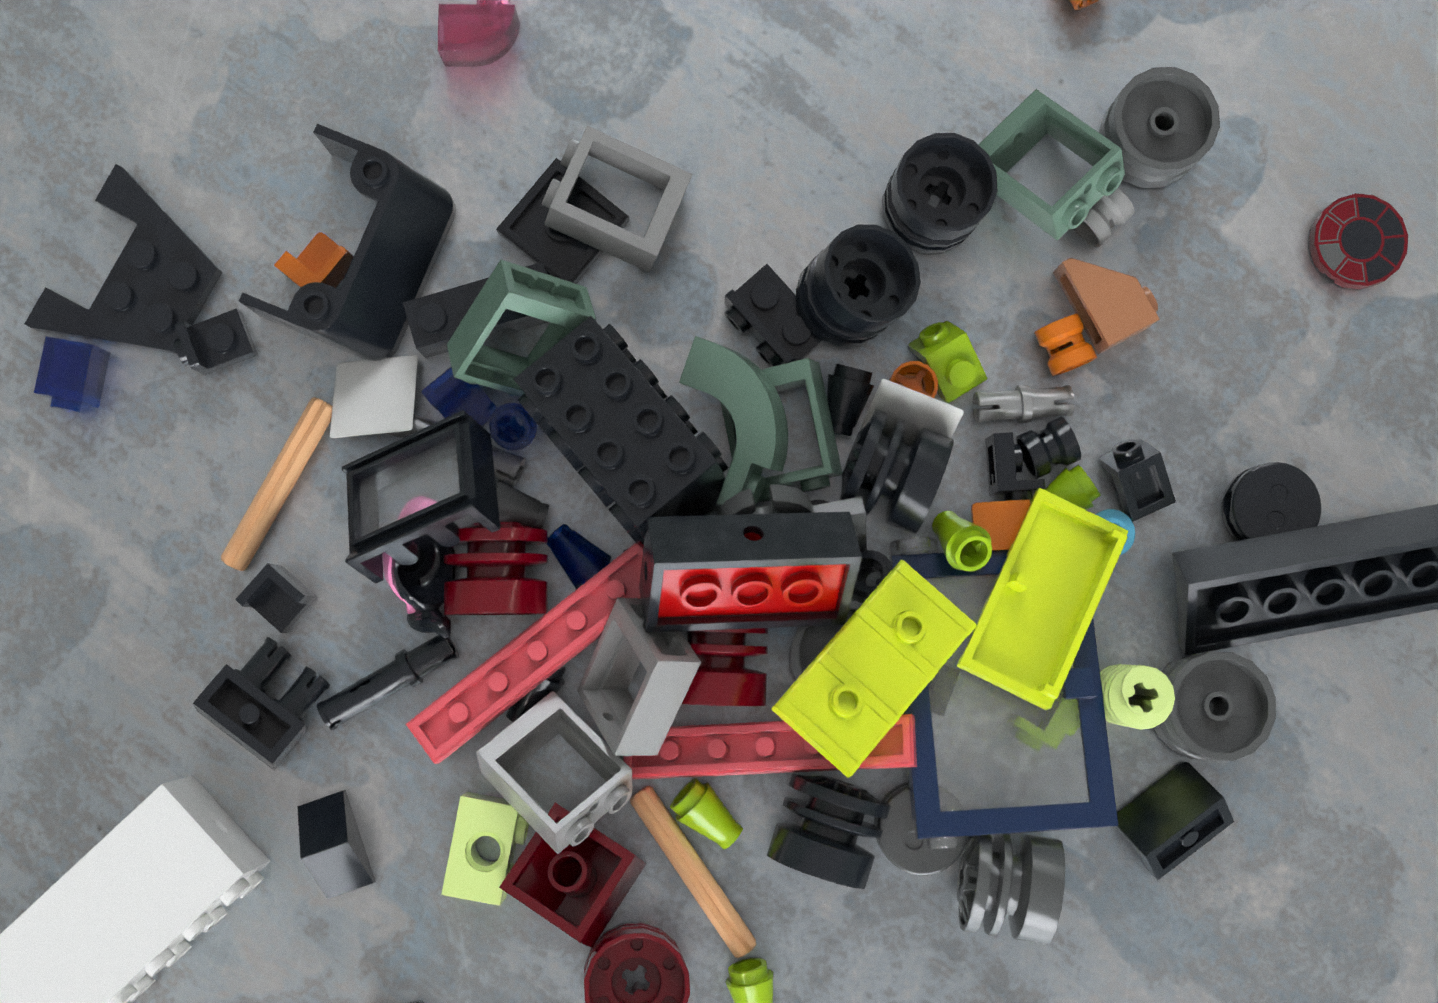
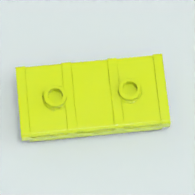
M1038 488L1031 500V505L1013 544H1011L1007 558L992 591L982 608V613L976 624L977 627L973 630L957 667L1042 709H1051L1055 699L1060 694L1126 543L1128 530L1042 488Z
M900 560L775 703L771 710L849 778L856 772L862 762L896 724L902 714L936 676L942 666L977 625L904 560Z

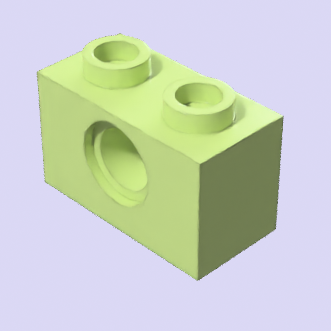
M466 792L460 796L441 895L498 906L506 899L507 893L499 887L514 865L513 859L516 844H525L529 827L527 821L506 799ZM489 836L498 842L500 856L497 860L487 861L479 856L476 848L479 837Z

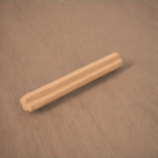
M316 397L310 399L223 551L221 560L226 565L239 571H244L249 566L331 422L333 406Z
M646 786L635 793L630 799V804L733 956L736 958L745 956L755 948L756 939L653 787Z

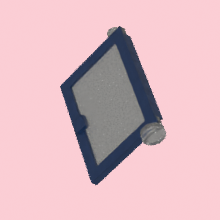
M909 537L889 543L890 561L893 568L900 560H904L976 624L1009 551H992V555L985 566L979 570L969 572L953 568L948 563L945 554L939 553L938 540L934 537ZM1092 618L1058 698L1055 699L1051 709L1048 710L1042 709L957 667L958 661L973 633L972 631L903 713L915 716L917 767L907 768L916 840L926 839L927 849H945L958 847L957 837L1118 826L1094 619Z

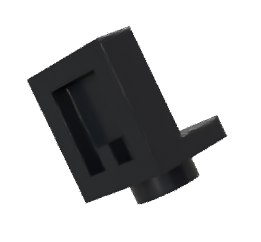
M237 308L194 325H190L185 321L175 324L179 339L174 340V346L179 359L185 367L190 366L191 369L205 376L258 355L244 316Z
M1013 432L993 433L985 439L989 496L1003 495V501L1027 499L1031 501L1033 498L1032 493H1035L1038 488L1046 489L1045 479L1017 480L1016 473L1022 472L1023 456L1020 444H1014Z
M1142 439L1120 442L1112 448L1111 452L1099 457L1102 468L1112 474L1123 511L1131 521L1134 522L1176 502L1161 452Z

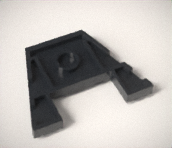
M115 164L95 201L136 223L137 226L89 309L45 287L24 324L41 332H54L77 338H90L114 342L119 345L177 354L174 340L179 339L175 324L182 321L190 325L194 324L219 280L222 271L136 182L134 177L123 167Z

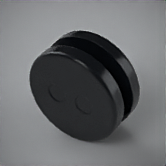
M1269 462L1246 469L1233 478L1223 495L1222 518L1227 531L1235 541L1318 526L1321 517V499L1316 485L1302 470L1287 463Z

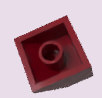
M555 802L548 815L557 824L570 812ZM593 828L592 832L583 842L577 846L569 844L559 854L535 832L499 888L579 943L593 948L646 863L595 828Z

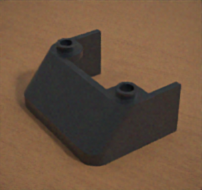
M317 124L313 133L328 152L333 156L352 163L350 177L357 191L363 196L377 201L340 289L320 282L306 284L296 292L288 311L243 292L239 302L260 317L365 360L378 361L390 358L397 352L409 325L403 302L421 297L454 221L456 206L451 195L444 187L388 152Z

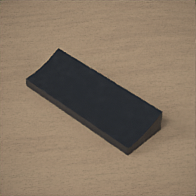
M1438 504L1173 552L1178 602V644L1184 656L1438 609Z

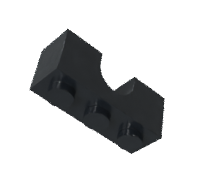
M543 262L526 266V268L548 274ZM488 278L403 302L415 348L425 358L448 352L447 343ZM505 309L493 330L513 328L518 332L548 323V321Z

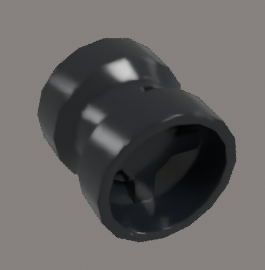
M1063 417L1048 422L1045 429L1040 431V434L1029 430L1016 436V443L1020 444L1024 465L1034 479L1051 473L1053 464L1055 466L1058 464L1068 466L1081 460V451L1077 438L1069 423Z

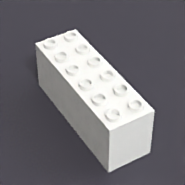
M194 776L161 784L0 934V1003H127L128 1001H134L155 982L152 978L165 966L167 968L170 967L191 948V945L186 940L190 942L202 931L206 933L228 913L223 907L224 904L229 906L238 897L242 899L264 879L259 871L270 862L269 858Z

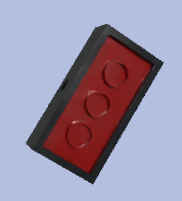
M850 512L647 517L639 582L646 633L844 625L862 559Z

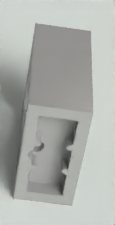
M587 126L581 140L578 141L571 138L560 165L567 167L562 181L560 182L553 178L542 202L543 206L549 208L544 225L650 272L693 174ZM588 155L664 190L644 238L567 203Z
M617 597L577 689L614 756L658 755L701 664V661L681 631L646 633L641 599ZM641 661L647 674L634 700L628 691V687Z
M554 691L550 692L476 751L480 773L557 854L569 844L577 846L583 842L592 832L594 823L607 812L614 814L628 802L633 791L632 769L619 756H614L610 747ZM559 733L606 782L556 824L509 773Z

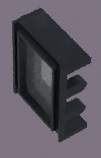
M464 410L342 466V471L346 473L349 530V555L345 559V563L375 584L384 580L382 553L385 552L400 564H414L418 561L417 545L411 540L424 534H428L442 546H455L460 542L459 527L454 521L467 515H471L492 533L500 530L491 434Z

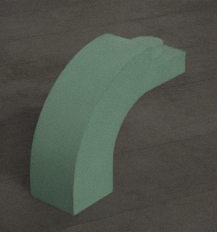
M695 336L679 383L717 398L729 411L736 429L734 456L717 504L723 505L726 500L749 488L753 493L756 504L765 486V477L761 476L763 469L767 468L781 472L784 469L788 451V424L784 406L770 379L750 359L727 347Z

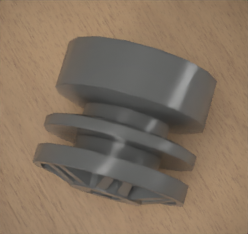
M997 834L994 836L993 842L991 835L969 836L965 852L960 860L957 877L958 917L962 931L976 933L983 920L985 933L990 936H996L1000 932L1005 916L1008 915L1011 936L1015 940L1048 945L1057 930L1063 903L1065 851L1062 841L1056 838L1025 834L1021 839L1016 855H1014L1010 834Z

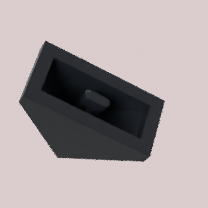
M346 790L297 806L300 859L327 899L376 882Z

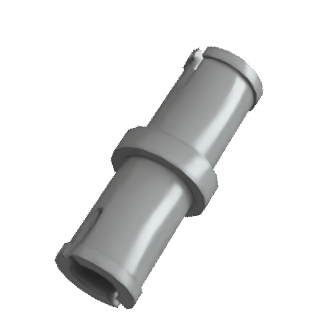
M1017 385L1015 390L975 392L973 404H978L979 406L993 405V407L973 409L974 418L977 423L1017 419L1019 423H1029L1035 417L1072 416L1074 404H1068L1067 402L1054 403V401L1074 399V394L1070 385L1030 389L1028 385Z

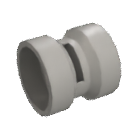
M1117 188L1111 195L1103 196L1090 208L1085 220L1073 230L1088 244L1100 247L1111 236V228L1115 225H1123L1135 213L1134 207L1126 194L1120 188Z

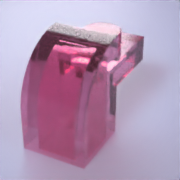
M477 0V4H439L438 52L445 67H479L491 64L502 58L512 48L519 34L520 20L515 5H510V0Z

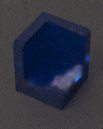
M452 367L421 391L429 403L444 418L464 410L483 427L501 412L479 384H469L461 379L454 378Z

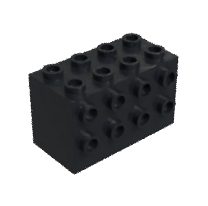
M590 316L513 379L524 392L517 400L572 467L578 471V474L602 503L608 507L615 502L608 510L638 544L645 538L647 517L705 516L717 506V501L725 481L723 472L729 467L720 457L722 455L720 450L705 432L702 431L695 436L698 431L689 421L690 416L672 395L667 398V395L658 385L659 381L641 359L636 361L627 349V343L611 324L602 329L596 320Z

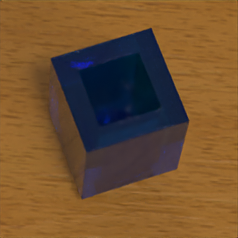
M46 336L34 393L51 399L50 407L59 410L80 413L81 405L99 408L110 352L93 344Z

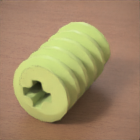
M1117 664L1107 666L1100 671L1105 719L1108 723L1140 730L1149 729L1164 722L1172 712L1175 701L1173 685L1168 677L1157 668L1145 665Z

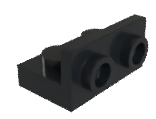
M768 264L763 266L736 291L732 289L725 295L724 304L728 309L724 312V315L738 332L743 334L748 330L760 343L755 348L756 351L770 367L802 360L824 342L806 326L797 308L796 295Z

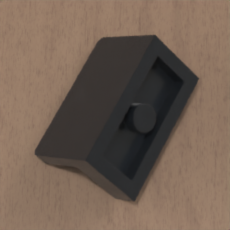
M1183 762L1117 812L1118 826L1116 827L1136 848L1145 867L1159 880L1234 823V819L1224 797L1189 762Z

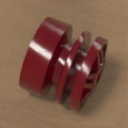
M500 522V530L493 533L481 523H472L471 525L459 528L460 542L457 545L467 546V553L444 555V563L467 568V578L455 579L444 583V615H536L548 612V582L526 577V567L548 563V555L526 553V545L548 543L547 530L535 529L515 522Z
M768 628L687 631V641L701 661V664L682 704L766 706L767 673L745 668V658L762 656L768 653V646H746V634H768Z
M644 922L621 923L605 931L593 948H590L584 965L585 1003H687L690 997L689 971L677 943L661 928ZM639 965L644 967V978L647 981L644 984L636 981L632 987L627 986V977L624 971L626 969L635 971Z

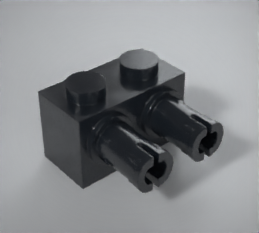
M267 637L263 645L241 670H234L226 664L193 704L199 714L272 770H275L306 733L305 722L302 718L322 693L330 687V684L323 677L319 676L311 687L308 688L316 678V672L306 666L280 700L270 698L266 695V691L263 688L292 655L282 646L278 649V643Z

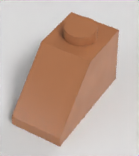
M1074 258L1063 261L1053 272L1075 314L1078 313L1084 324V330L1098 354L1144 331L1160 320L1156 313L1158 311V304L1153 293L1148 287H1141L1138 279L1134 276Z

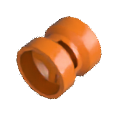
M1078 313L1052 322L1034 332L1039 346L1046 348L1049 354L1047 365L1052 376L1066 373L1097 359L1092 344L1085 342L1082 335L1084 324ZM1073 344V346H1071V347H1068V348H1066V349H1064V350H1060V349H1062V348H1064V347H1067V346Z
M909 361L901 364L889 378V381L935 398L938 391V379L935 372L927 364L920 361Z

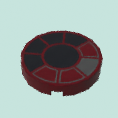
M1355 193L1338 198L1320 213L1310 229L1309 250L1314 265L1322 274L1325 273L1334 280L1333 283L1342 288L1364 289L1384 282L1399 270L1407 255L1408 233L1403 218L1390 203L1374 195Z

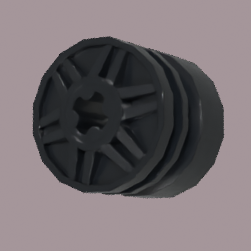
M934 133L917 140L902 156L887 183L882 197L883 217L889 230L895 232L911 249L921 253H944L960 246L989 213L998 192L997 172L989 154L974 140L957 133ZM932 195L940 199L936 208L928 203Z
M855 225L841 231L801 272L796 287L798 311L806 326L821 340L838 347H857L874 339L887 326L901 318L914 304L921 284L919 264L909 245L895 232L878 225Z
M876 409L871 419L858 432L841 474L842 488L839 500L855 498L859 489L866 491L863 504L866 515H868L880 497L887 499L889 502L886 511V523L916 534L923 524L938 491L952 452L954 440L923 428L916 436L912 445L909 446L902 443L906 420L898 418L890 436H884L881 433L887 413Z
M793 773L789 786L809 795L808 800L803 801L791 797L784 798L783 806L801 816L800 825L777 823L767 856L787 867L819 879L847 887L865 889L875 855L857 845L858 836L881 838L883 829L863 819L865 814L887 819L891 806L879 801L866 789L824 775L805 776Z

